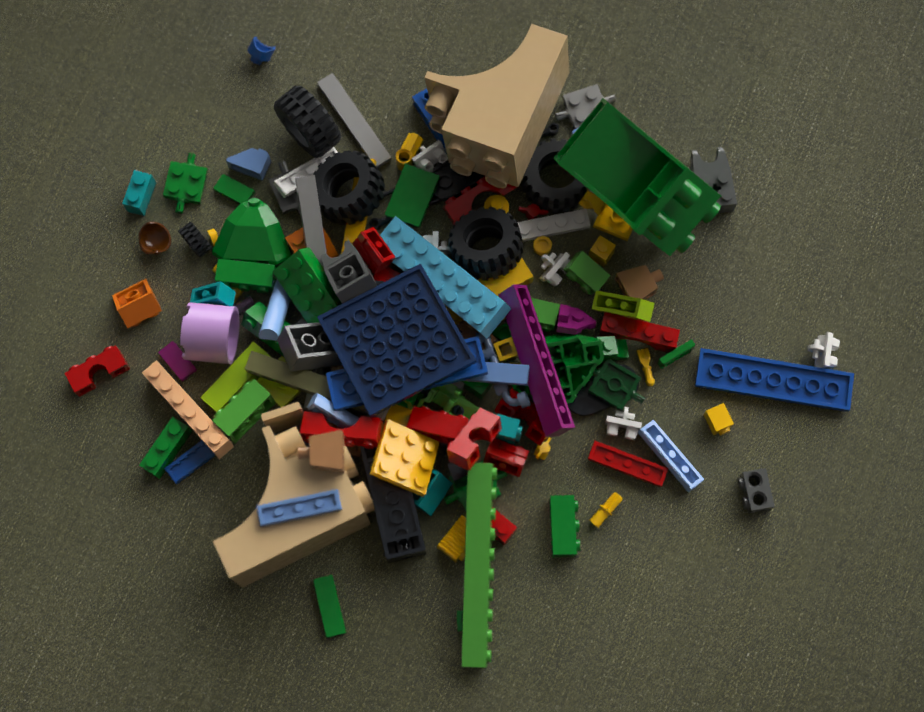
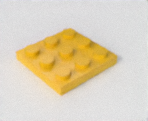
M388 419L383 426L370 474L423 497L427 492L440 442Z

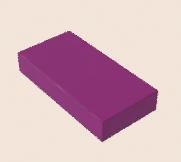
M174 341L158 352L182 382L197 371L190 360L183 359V352Z

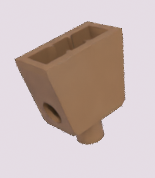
M646 265L619 272L615 277L624 296L644 300L649 299L657 292L658 286L656 283L664 279L660 269L650 273Z
M338 430L311 436L309 438V447H298V459H310L312 469L345 473L343 431Z

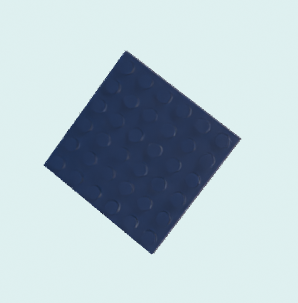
M421 264L317 317L371 418L476 363L475 357Z

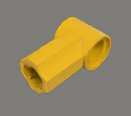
M409 133L401 149L396 153L397 168L401 171L405 164L413 166L412 158L417 155L423 143V138L416 133ZM407 158L408 161L403 162L401 159Z

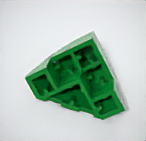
M251 198L241 203L226 218L212 250V254L218 259H240L245 262L254 263L268 261V264L272 265L282 263L291 256L278 219L269 206L258 198Z
M578 334L546 336L544 338L567 404L572 403L577 397L579 390L582 386H585L593 375L592 373L595 368L604 360L602 341L598 338Z

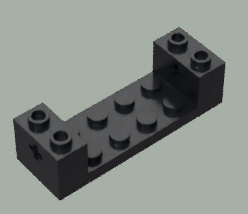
M360 446L388 564L427 554L412 492L371 475L370 471L377 447L367 449Z

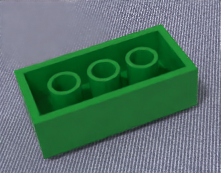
M310 247L297 250L272 271L307 323H318V316L342 304L335 294L323 266Z

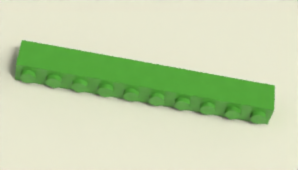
M475 463L470 471H468L462 667L486 668L488 662L491 663L492 650H488V642H492V630H489V622L493 620V609H489L490 601H493L494 594L493 589H490V581H494V569H491V560L494 561L495 548H491V540H495V528H492V520L496 519V508H492L493 500H496L497 489L493 488V480H497V468H494L493 463Z

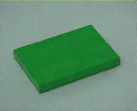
M405 164L384 215L392 219L396 216L404 223L420 228L440 176Z

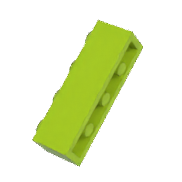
M254 341L200 397L214 412L224 409L228 405L230 398L242 391L245 383L253 379L256 381L259 379L258 376L247 373L245 370L251 351L268 357L271 356Z

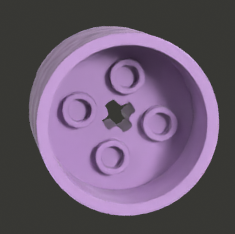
M189 302L187 304L189 311L186 316H183L180 344L185 348V353L182 354L183 359L232 364L235 359L239 339L238 308L235 306Z

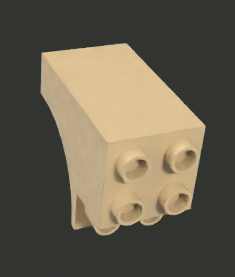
M531 24L526 37L518 49L504 62L487 71L468 76H445L427 71L424 78L429 99L425 109L433 115L429 126L434 131L443 134L452 170L464 176H470L472 171L485 175V180L498 188H506L507 184L519 187L569 75L567 35Z
M269 425L262 428L269 449L270 473L266 490L258 506L338 489L342 510L260 527L256 507L249 518L239 527L213 541L231 580L243 588L371 525L367 514L375 510L374 504L363 481L354 486L350 481L351 478L359 475L346 446H344L345 473L312 469L310 459H298V447H306L296 426L276 436Z

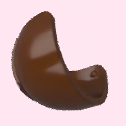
M147 222L142 226L138 239L140 248L144 253L156 255L169 249L171 236L164 225L158 222Z

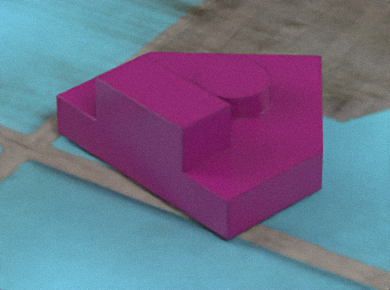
M560 304L556 332L576 335L581 333L583 329L596 327L597 321L579 308Z

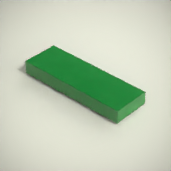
M333 575L313 579L326 638L346 634Z

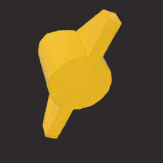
M549 437L541 446L537 445L534 451L536 459L545 460L551 449L549 442L552 438Z

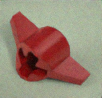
M531 204L528 208H518V211L524 213L528 220L536 219L538 215L548 214L547 210H540L536 204Z

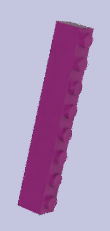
M513 284L498 294V296L511 308L505 316L521 365L530 366L528 386L545 436H561L575 428L527 285Z

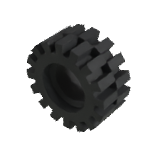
M189 222L178 231L198 257L203 256L212 248L192 222Z

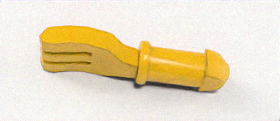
M648 348L636 350L639 362L643 366L645 382L648 386H653L655 379H653L652 367L649 366L651 361Z

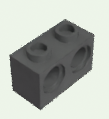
M766 468L742 472L740 478H738L739 489L743 490L744 497H742L744 509H747L748 514L773 509L775 506ZM750 477L755 478L757 486L750 485L748 479ZM753 497H759L762 504L760 506L755 505Z

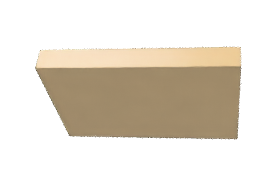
M296 402L263 413L261 417L265 426L269 425L273 433L301 424L304 411L300 403Z

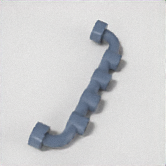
M479 332L476 333V336H479L480 343H484L486 348L482 350L485 361L490 360V362L499 363L497 353L491 342V336L485 338ZM507 384L494 385L496 394L498 396L502 395L505 403L508 405H521L522 408L531 405L525 391L518 393L517 398L514 399L509 394Z

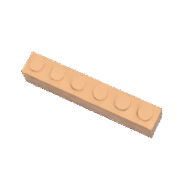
M157 360L142 372L149 383L219 460L234 447L226 435Z

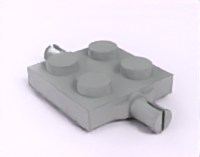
M598 84L563 95L565 111L555 114L557 121L568 118L572 122L574 130L578 128L601 99L604 98ZM614 94L604 98L609 103L616 102Z

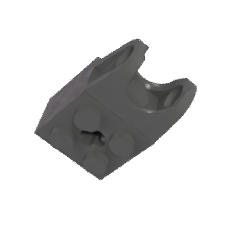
M717 147L716 159L711 163L704 162L697 150H692L690 158L691 171L721 195L717 200V203L721 205L717 214L734 212L737 200L731 169L723 147Z
M349 240L344 242V251L338 257L331 258L326 253L321 255L324 271L342 304L377 286L367 264Z

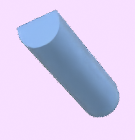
M278 280L275 282L259 332L260 339L277 341L291 299Z
M318 393L313 395L307 405V409L312 412L323 413L327 421L341 429L351 427L359 420V417L346 409L334 411L332 401Z
M654 420L638 431L642 439L688 493L704 480Z

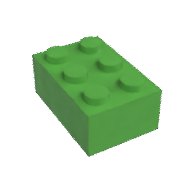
M253 379L244 384L242 391L238 395L230 398L228 405L224 409H220L215 413L212 421L236 444L262 418L261 415L268 412L276 402L272 395Z

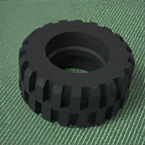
M299 85L293 86L275 101L273 107L280 122L292 138L314 158L322 157L340 142L341 132L337 124L328 114V111L307 89Z
M553 138L548 143L545 140L540 142L521 180L523 192H526V198L529 201L533 200V204L541 206L542 210H553V213L557 214L558 210H563V213L569 212L570 207L572 209L577 208L585 193L590 191L575 177L574 181L564 188L549 187L540 179L539 173L544 167L550 164H558L554 157L567 141V139L562 138L561 141H556V138Z
M347 150L343 151V153H334L332 157H327L326 161L323 164L320 163L318 170L313 173L315 175L319 206L322 214L331 222L338 223L339 225H346L347 223L349 225L356 224V221L361 222L365 220L366 216L370 217L373 214L372 211L379 207V201L384 196L382 191L385 190L384 178L368 156L358 151L351 152ZM359 177L353 191L343 197L336 198L339 188L346 181Z
M480 207L476 211L474 209L470 210L467 215L463 214L459 218L460 221L454 223L453 229L449 233L448 243L454 262L475 279L482 278L483 281L488 280V278L498 279V276L502 274L505 276L509 273L510 269L513 270L517 266L516 262L521 260V254L524 249L520 228L510 213H506L505 210H496L495 207H489V209ZM485 237L501 239L495 247L488 250L480 251L471 248L475 242Z

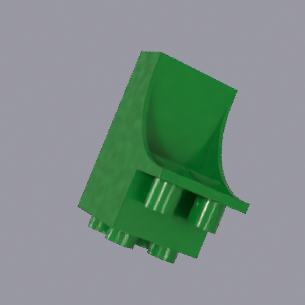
M604 98L601 99L554 157L561 167L605 202L637 234L644 235L668 256H671L675 250L680 254L686 251L695 239V235L691 231L701 220L704 223L710 222L721 208V205L717 203L721 195Z

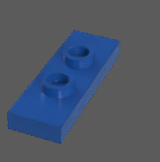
M201 440L164 469L177 485L213 458L215 454Z

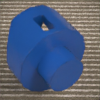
M253 37L247 51L251 54L250 60L260 65L262 61H270L275 47L263 45L257 37Z

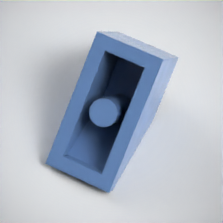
M253 148L228 157L226 160L230 169L262 181L272 162L268 152L263 149L256 150Z

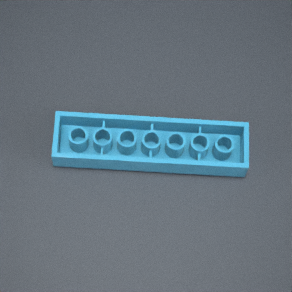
M395 216L380 234L396 257L392 261L393 264L403 272L421 264L444 305L485 338L490 336L511 310L505 301Z

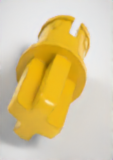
M614 492L603 505L600 504V508L589 521L599 528L609 515L612 516V511L622 501V497Z

